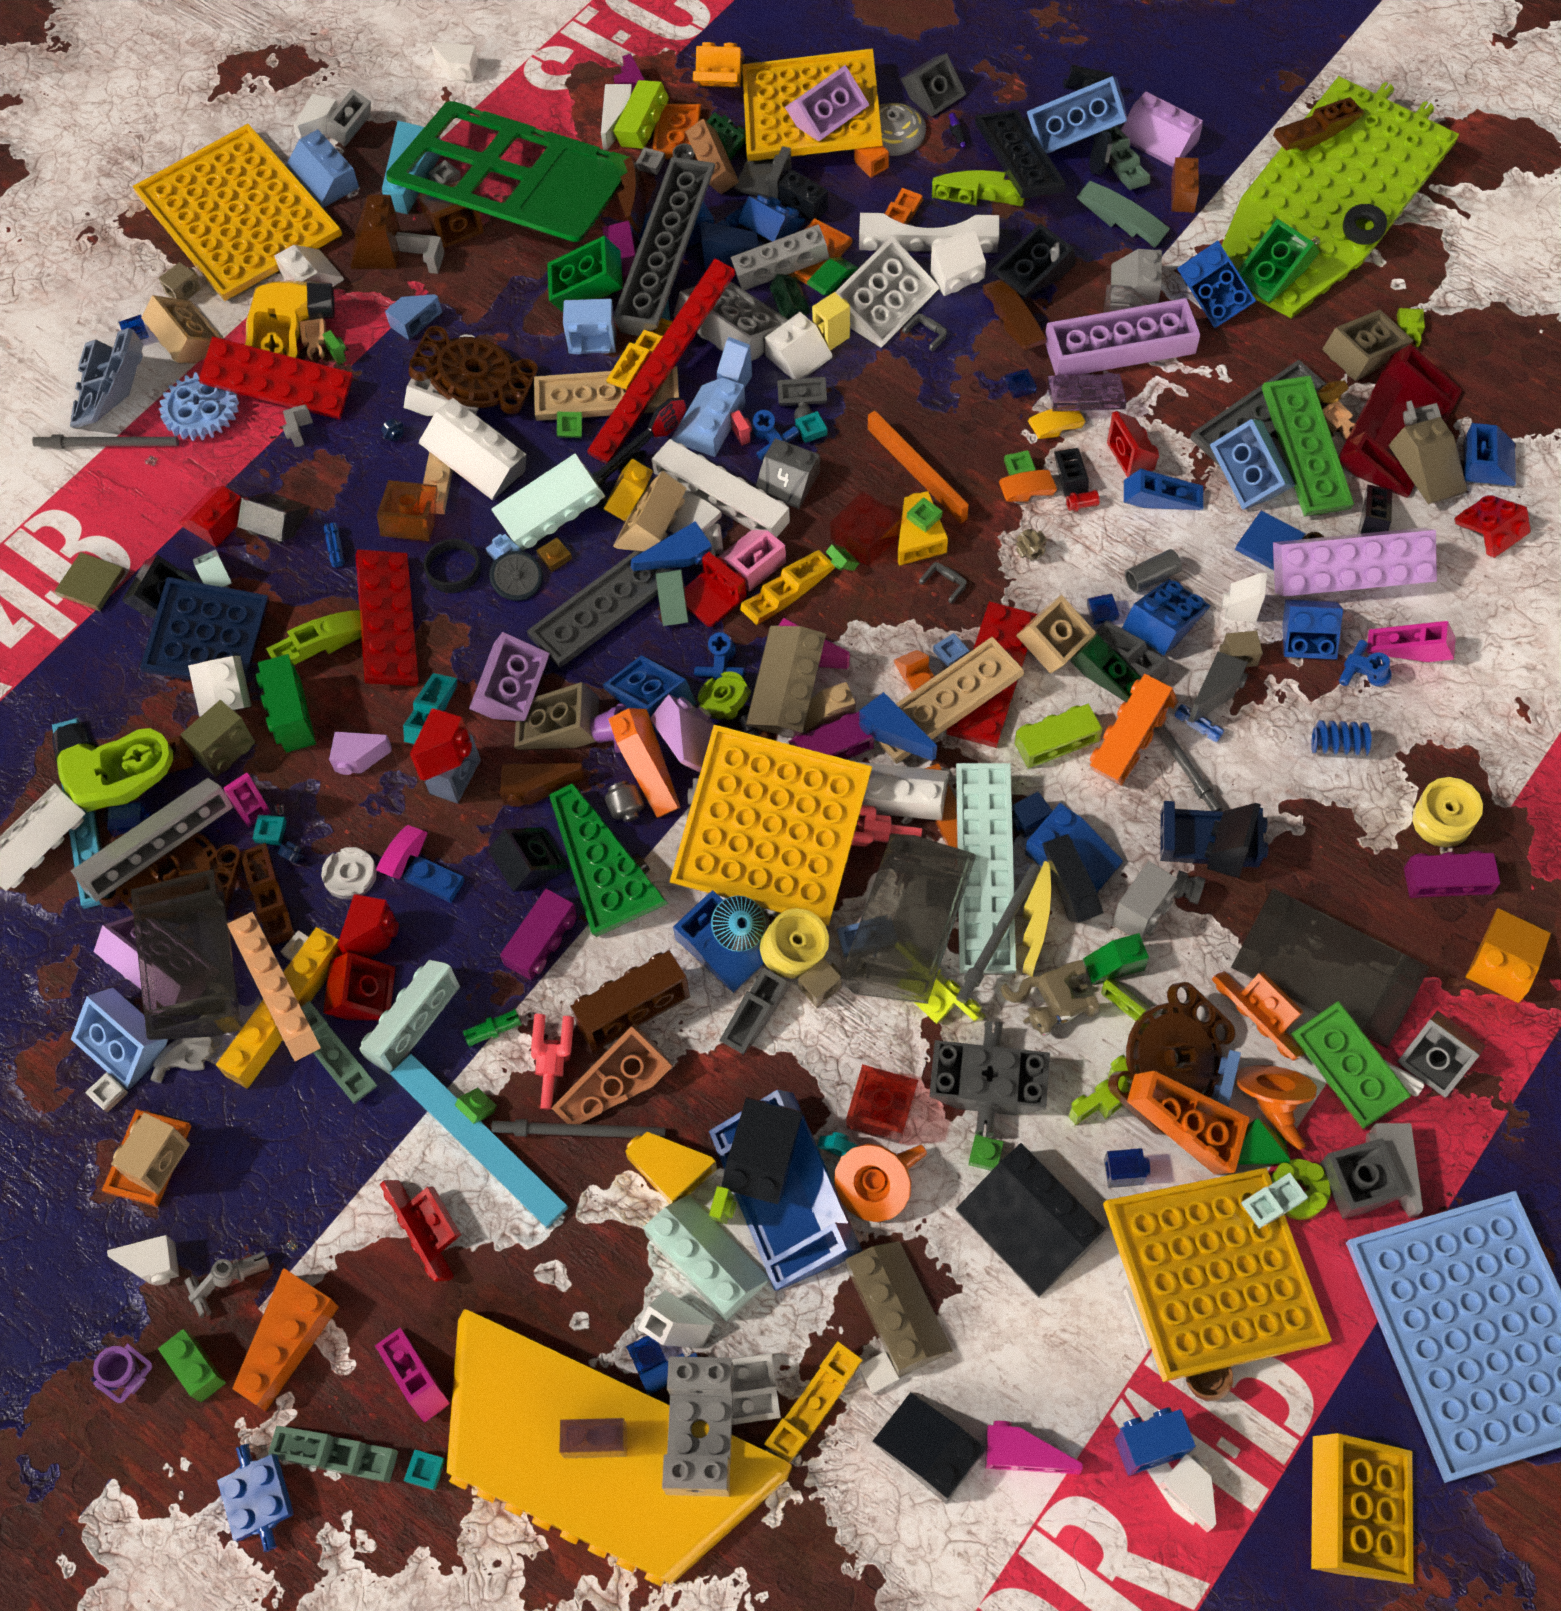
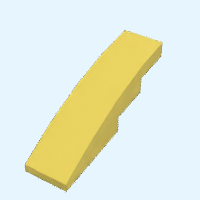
M1044 861L1022 915V918L1030 921L1022 942L1023 946L1030 948L1022 973L1033 976L1038 963L1050 914L1051 873L1047 861Z

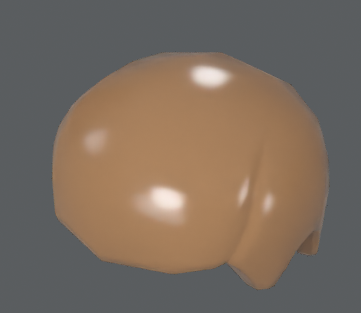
M1231 1367L1188 1376L1186 1377V1383L1197 1398L1207 1402L1219 1401L1226 1397L1232 1388L1233 1371Z

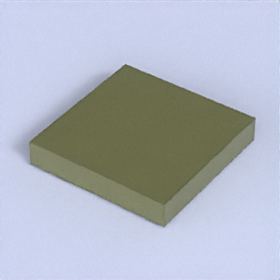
M80 552L55 589V593L59 597L101 611L126 571L121 566Z

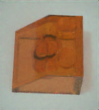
M388 480L377 512L380 536L429 541L435 524L437 485Z

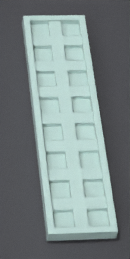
M956 763L959 973L966 974L969 968L974 967L1014 896L1010 763ZM1015 917L983 974L1016 973Z

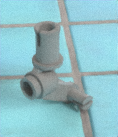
M264 1251L240 1261L234 1259L233 1264L226 1259L218 1260L212 1266L210 1274L201 1284H199L197 1276H192V1282L190 1277L184 1281L190 1293L188 1299L192 1305H195L199 1318H205L204 1312L206 1317L212 1313L206 1299L216 1286H228L232 1283L233 1279L243 1282L245 1277L269 1269L267 1257L264 1258Z

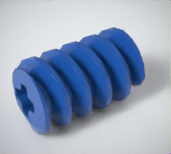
M1319 720L1312 731V753H1316L1318 746H1321L1323 754H1326L1328 748L1332 747L1333 753L1337 755L1339 748L1343 747L1345 755L1349 754L1350 748H1354L1355 755L1358 756L1361 748H1364L1367 756L1372 742L1369 724L1362 722L1358 726V723L1353 721L1347 725L1345 721H1340L1337 725L1335 721L1331 720L1326 726L1324 720Z

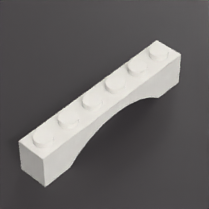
M860 213L859 250H878L893 236L906 251H932V245L973 227L982 252L997 253L999 215H975L956 225L941 228H922L903 224L884 213Z

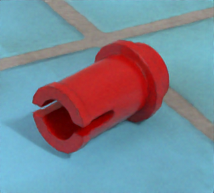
M1097 490L1080 494L1073 492L1070 496L1066 497L1068 510H1073L1074 512H1078L1081 508L1099 506L1100 503Z

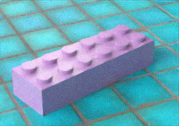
M1187 298L1047 323L1045 334L1047 343L1045 345L1056 378L1059 379L1196 354L1200 333Z
M1424 527L1273 542L1275 593L1281 596L1437 582L1436 530Z

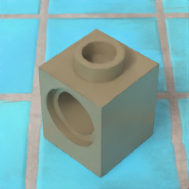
M180 262L159 277L165 294L170 298L188 300L201 290L197 280L199 279L198 274L191 267L187 268Z
M1257 630L1226 633L1223 644L1219 646V652L1248 662L1246 667L1258 666L1263 653Z
M823 958L798 978V987L807 999L818 1008L842 988L843 975L834 963L829 964Z

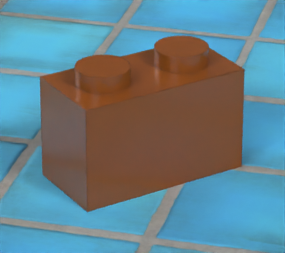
M1175 157L1171 176V212L1194 213L1199 193L1198 158Z

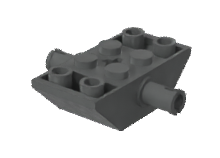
M993 1021L984 1023L983 1045L935 1040L929 1097L956 1109L978 1111L975 1134L983 1136L984 1125H986V1137L994 1135L995 1113L1019 1115L1046 1110L1050 1052L1000 1047L1003 1024L997 1021L995 1022L994 1033L992 1032ZM986 1077L993 1078L992 1082H988Z

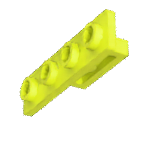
M897 942L894 947L913 966L896 986L924 1013L938 1024L957 1005L973 1021H983L986 1015L981 1012L982 1006L970 997L966 1004L959 1002L956 997L961 987L952 979L947 980L941 975L940 972L942 970L936 963L931 960L926 961L920 955L922 951L912 942Z

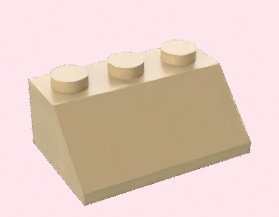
M152 295L141 317L148 326V329L158 338L160 344L170 353L171 358L178 363L196 364L206 358L212 336L221 338L195 305L188 300Z
M662 471L645 488L613 546L617 549L645 551L666 539L668 536L666 530L675 522L677 516L674 513L683 505L685 501L683 495L687 488Z

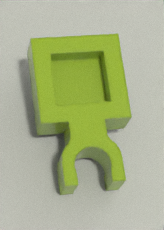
M1399 308L1397 313L1398 327L1416 342V347H1419L1422 341L1421 334H1423L1425 328L1423 309Z

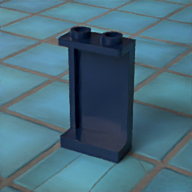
M1164 801L1160 811V861L1208 864L1209 858L1204 857L1208 842H1215L1216 837L1211 836L1215 820L1221 821L1223 812L1175 809V801ZM1263 808L1259 810L1243 867L1259 868L1262 859L1267 858L1268 842H1264L1263 833L1267 832L1268 820L1267 817H1263Z

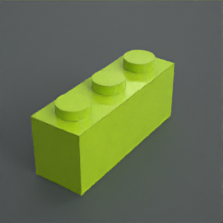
M638 80L613 130L621 147L643 149L646 146L664 107L668 103L669 97L662 82Z
M1089 703L1083 706L1076 705L1059 715L1052 714L1038 723H1029L1021 726L1016 730L1014 744L1026 767L1029 769L1100 742L1102 727Z

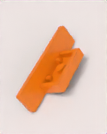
M1225 971L1214 975L1212 981L1216 984L1217 990L1222 995L1229 997L1236 1004L1237 1010L1245 1017H1249L1257 1025V1030L1277 1045L1278 1051L1284 1057L1295 1061L1305 1054L1297 1042L1286 1032L1304 1011L1264 972L1258 973L1245 989Z

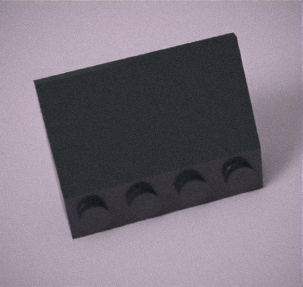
M1022 1143L1002 1159L956 1208L960 1216L1038 1298L1097 1244L1106 1231L1103 1225Z

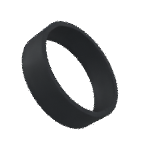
M447 539L440 541L429 549L424 558V570L429 583L435 589L444 593L462 592L470 588L480 576L481 564L477 551L470 543L464 540ZM448 550H463L473 555L476 559L473 571L466 578L457 582H440L429 574L432 561L439 554Z

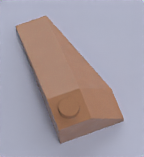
M634 1023L562 1096L552 1109L567 1124H581L601 1114L603 1111L653 1087L673 1065L656 1043Z

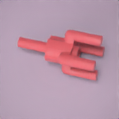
M862 805L851 846L866 847L873 841L888 843L890 835L921 839L922 828L891 824V816L876 814L875 807Z
M534 1014L531 1057L536 1060L535 1075L543 1077L540 1109L552 1110L554 1078L563 1077L564 1063L571 1058L574 1017L563 1016L560 1042L558 1040H544L546 1015Z

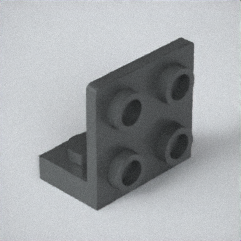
M782 146L779 155H775L774 160L748 161L747 159L735 190L758 196L760 194L767 198L771 196L778 199V182L792 168L791 148Z

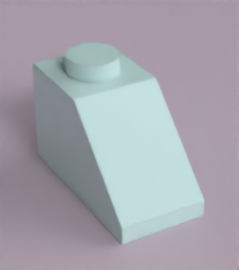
M217 550L193 559L203 584L228 588L227 585L232 583Z

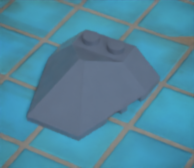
M127 328L118 331L113 347L96 339L85 343L78 365V371L82 372L81 383L76 382L75 387L79 391L78 401H73L70 427L78 428L97 422L130 395L137 365L140 364L143 358L142 348L144 345L133 329Z

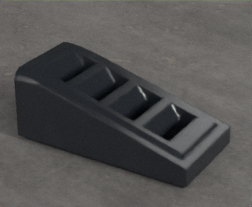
M1079 448L1054 451L1064 496H1070L1073 492L1076 494L1089 492V478Z

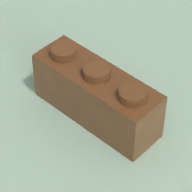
M702 119L685 131L697 160L712 162L716 165L709 183L711 187L722 195L739 183L717 131L707 121Z

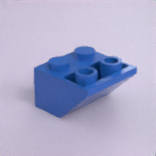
M759 194L758 197L748 196L738 222L773 242L794 234L804 224L806 219L799 216L800 212L789 206L787 208L781 206L780 200L771 196L767 198Z
M1471 423L1463 441L1465 481L1515 486V442L1497 425Z
M1285 599L1282 623L1284 657L1337 659L1343 615L1341 605L1338 602Z

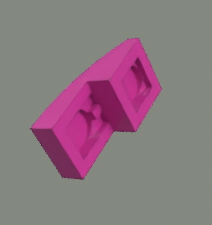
M410 825L405 826L389 844L376 871L400 880L409 856H419L428 832Z

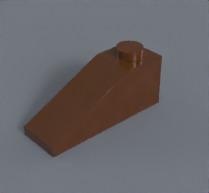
M582 763L502 764L500 794L504 805L520 807L526 804H533L570 784L575 785L584 781L585 774Z

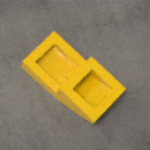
M1075 404L1063 405L1043 411L1030 417L1028 420L1038 439L1059 437L1062 430L1082 428L1086 422Z

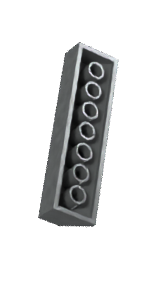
M671 157L613 316L621 333L640 336L643 330L651 332L658 327L714 172L715 163Z

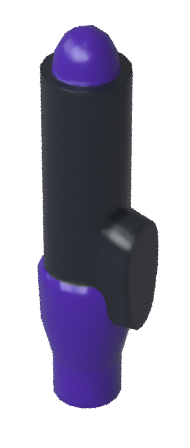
M950 113L949 128L952 136L955 135L958 146L965 148L967 141L961 128V123L955 113Z

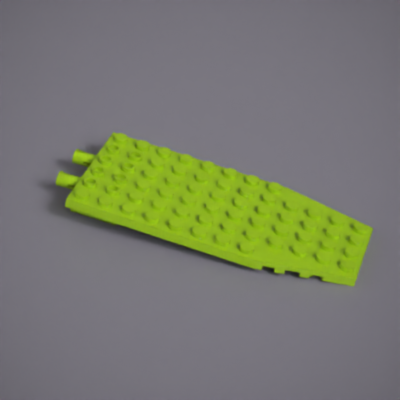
M1340 76L1336 78L1305 118L1311 117L1316 108L1349 97L1364 111L1363 115L1335 136L1302 152L1297 147L1287 151L1281 147L1241 197L1221 245L1236 270H1238L1277 218L1311 241L1317 237L1320 238V240L1315 242L1320 253L1299 278L1270 304L1251 292L1255 300L1289 318H1293L1310 305L1317 296L1327 292L1338 280L1341 281L1351 270L1357 269L1363 264L1380 240L1368 245L1357 244L1349 240L1343 231L1344 217L1349 209L1359 204H1371L1379 207L1387 217L1385 235L1458 139V133L1428 119L1434 112V106L1431 103L1424 109L1428 104L1427 101H1424L1418 110L1413 112L1388 100L1394 92L1392 84H1389L1385 90L1388 82L1382 83L1377 92L1373 93ZM1359 219L1356 221V225L1360 229L1370 230L1374 227L1371 220Z

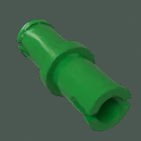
M513 1009V1011L496 1018H486V1022L463 1030V1034L466 1037L468 1046L471 1047L491 1037L496 1039L500 1037V1033L521 1026L522 1022L519 1019L517 1010Z

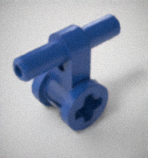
M760 410L753 417V434L757 438L767 439L769 442L767 446L757 452L756 455L759 460L764 459L775 438L788 443L800 433L798 428L793 426L780 436L774 428V415L768 410ZM759 422H761L762 424L768 423V426H767V427H766L765 425L759 426Z
M718 632L713 634L708 641V648L714 654V667L696 666L694 668V675L696 677H714L716 680L722 677L721 673L736 672L744 678L746 676V669L744 667H727L728 661L736 654V646L725 633Z
M1359 640L1353 653L1348 655L1344 663L1345 669L1339 679V683L1347 686L1354 673L1357 672L1367 675L1369 683L1373 686L1380 687L1388 684L1392 678L1389 657L1380 652L1363 657L1368 647V642Z

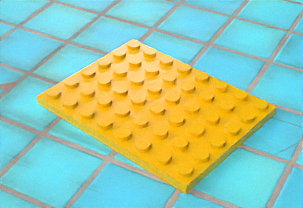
M249 124L238 128L132 186L137 196L224 301L278 272L279 267L274 256L292 245L318 249L342 235L339 226Z

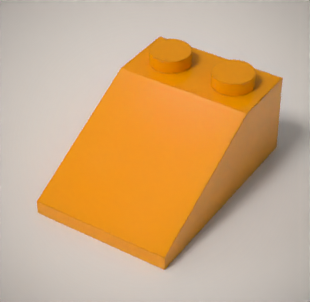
M1497 908L1465 978L1519 1003L1531 988L1551 933Z

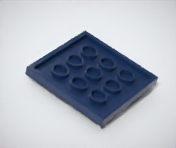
M167 577L140 666L141 671L191 681L188 666L215 659L240 656L247 683L269 603L268 595Z

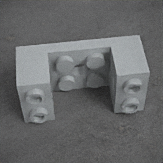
M669 1356L667 1390L670 1394L667 1454H664L662 1479V1489L666 1495L729 1497L734 1381L732 1358ZM698 1421H704L709 1425V1432L703 1438H696L691 1433L693 1424Z

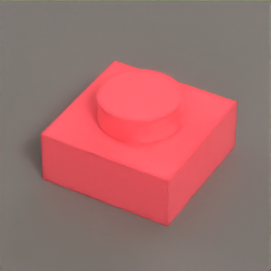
M739 410L730 413L731 429L741 446L750 443L752 426L749 419L743 418Z

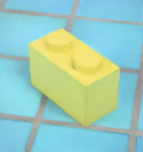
M834 292L812 306L813 323L817 326L829 350L850 338V305L846 299L841 298Z

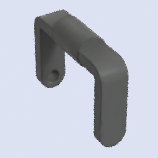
M920 313L916 314L904 326L902 332L907 334L918 322H921L924 326L939 334L929 346V350L934 351L946 339L947 331L941 324L930 317L928 318Z
M935 562L920 578L919 584L924 585L935 571H938L947 579L960 585L948 600L949 603L953 604L966 589V580L951 568Z

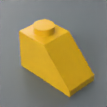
M631 459L621 471L604 510L626 521L643 494L653 471L636 460Z

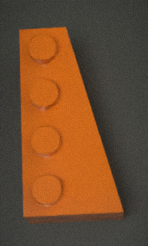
M1145 673L1141 680L1137 679L1134 682L1130 691L1132 693L1127 703L1123 702L1117 712L1118 719L1114 725L1108 726L1103 736L1105 739L1100 748L1097 747L1090 757V766L1094 772L1122 786L1139 761L1140 754L1138 751L1140 748L1145 750L1151 743L1155 726L1162 727L1166 721L1168 707L1174 709L1178 703L1172 687Z
M1156 1071L1134 1075L1127 1099L1130 1105L1214 1175L1235 1173L1250 1117Z
M283 1268L232 1389L264 1411H267L339 1306L331 1298Z

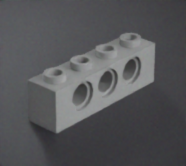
M818 224L732 256L731 260L741 289L747 290L829 259V254L824 236Z

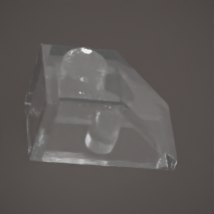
M1107 284L1103 313L1150 305L1151 303L1131 286Z

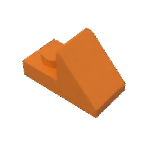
M919 650L894 659V664L911 692L935 677L929 668V656Z

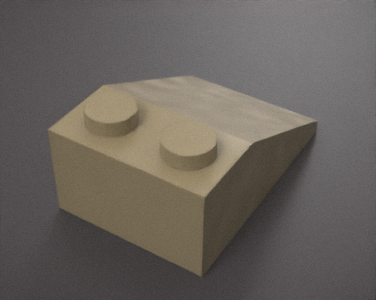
M1377 310L1336 327L1322 350L1349 377L1356 381L1373 373L1385 364L1391 355L1410 345L1413 339L1381 310Z
M1441 417L1404 427L1388 445L1428 505L1464 494L1467 491L1454 436Z
M583 682L534 697L526 720L516 721L514 748L517 750L577 748L597 742L591 734L590 721L593 717L599 715V696Z

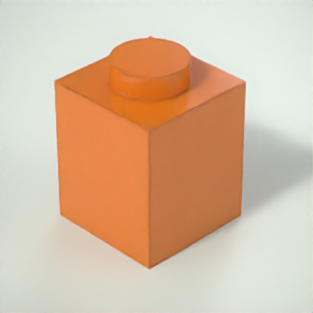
M884 146L854 149L855 163L870 178L889 168V151Z

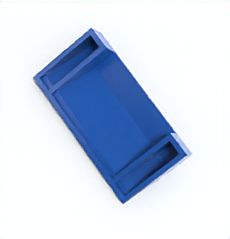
M777 1089L761 1099V1101L801 1111L797 1099L792 1092ZM741 1112L709 1131L724 1170ZM802 1115L784 1195L778 1205L734 1193L774 1291H779L846 1261L847 1258L862 1252V1248L807 1122Z

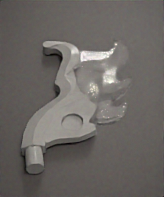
M209 982L208 988L216 992L217 997L214 1003L198 1020V1030L193 1034L173 1041L164 1048L153 1063L155 1068L150 1080L161 1083L166 1070L174 1067L190 1071L205 1069L203 1063L206 1060L216 1065L260 1005L261 999L256 997L253 1005L243 1006L230 998V994L224 986Z

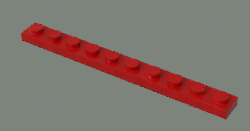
M717 259L713 260L588 448V455L604 464H607L616 456L735 275V269Z

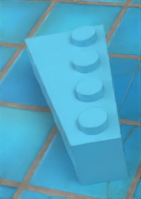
M402 121L397 122L386 172L422 131L423 126ZM426 152L409 174L428 179V172L434 168L440 155ZM385 173L382 186L383 195H391L395 212L408 215L420 192L388 182Z

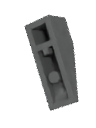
M1218 651L1195 700L1188 721L1194 723L1233 698L1238 687L1243 689L1249 675L1244 673L1248 662Z

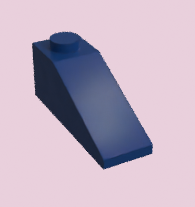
M1139 469L1124 480V503L1150 509L1202 510L1203 486Z
M695 521L633 557L630 567L633 571L689 567L694 563L699 565L702 564V557L711 552L712 545Z
M884 692L859 710L860 728L865 734H871L876 741L931 761L936 758L937 745Z

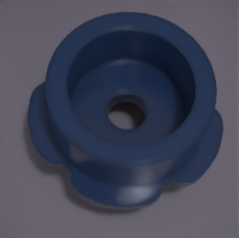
M390 419L385 422L381 428L384 439L389 441L399 440L404 434V424L398 422L397 419Z
M289 841L286 845H279L281 848L277 854L297 864L300 857L304 858L300 854L302 848Z

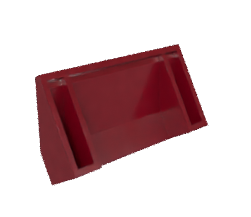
M1411 344L1390 356L1338 456L1340 464L1358 478L1379 487L1392 489L1393 493L1405 498L1409 497L1415 484L1388 446L1399 432L1406 427L1403 419V412L1407 411L1406 402L1412 400L1414 409L1437 403L1441 418L1446 423L1462 389Z

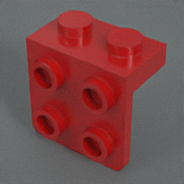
M1493 495L1482 497L1478 502L1454 518L1456 525L1483 534L1486 554L1493 558L1531 533L1527 507Z
M708 552L702 557L704 572L684 589L687 610L706 626L713 627L746 598V581L739 572L732 571L721 557H715L711 552Z

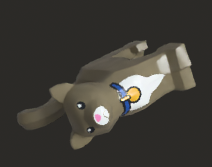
M1082 960L1064 964L1058 969L1045 972L1040 976H1030L1022 980L1017 992H1012L1007 983L1001 986L1002 996L1013 1003L1025 1000L1032 987L1038 988L1047 1007H1029V1016L1023 1022L1024 1024L1030 1023L1032 1028L1039 1031L1042 1036L1050 1034L1055 1024L1068 1023L1080 1014L1094 1017L1100 1010L1096 996L1074 997L1072 990L1083 993L1088 989L1083 979H1078L1077 974L1081 976L1087 972Z

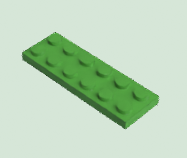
M1311 375L1264 383L1262 391L1289 473L1295 483L1294 488L1303 516L1351 509L1354 502Z

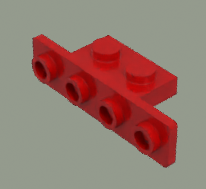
M399 1180L382 1181L380 1187L384 1192V1198L396 1213L399 1225L409 1236L413 1250L419 1254L423 1261L427 1275L435 1282L450 1281L454 1275L441 1252L459 1238L461 1233L434 1186H427L411 1200Z

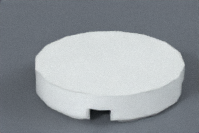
M346 847L327 858L322 867L321 876L326 889L333 896L340 899H353L354 894L363 896L372 888L376 881L377 871L373 859L366 851L357 847Z

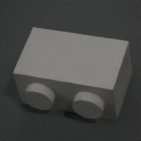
M352 89L327 119L326 134L343 146H346L370 117L371 101Z

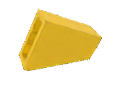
M928 491L904 497L898 546L899 566L947 553L948 538L940 519L926 533L907 519V512L923 497L933 504Z
M650 1132L634 1137L628 1143V1149L625 1150L628 1160L669 1204L690 1195L717 1170L716 1162L712 1157Z

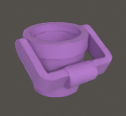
M622 703L607 712L593 717L590 721V730L593 738L598 743L614 741L615 753L622 752L616 743L608 718L627 709L626 705Z
M128 1343L125 1348L121 1346L108 1347L99 1353L94 1362L93 1371L97 1380L93 1384L115 1402L122 1403L131 1393L134 1395L146 1381L144 1377L151 1370L152 1364ZM134 1356L146 1364L141 1371ZM107 1387L126 1389L118 1397Z

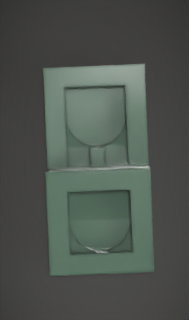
M681 569L656 573L663 626L688 623L689 619Z

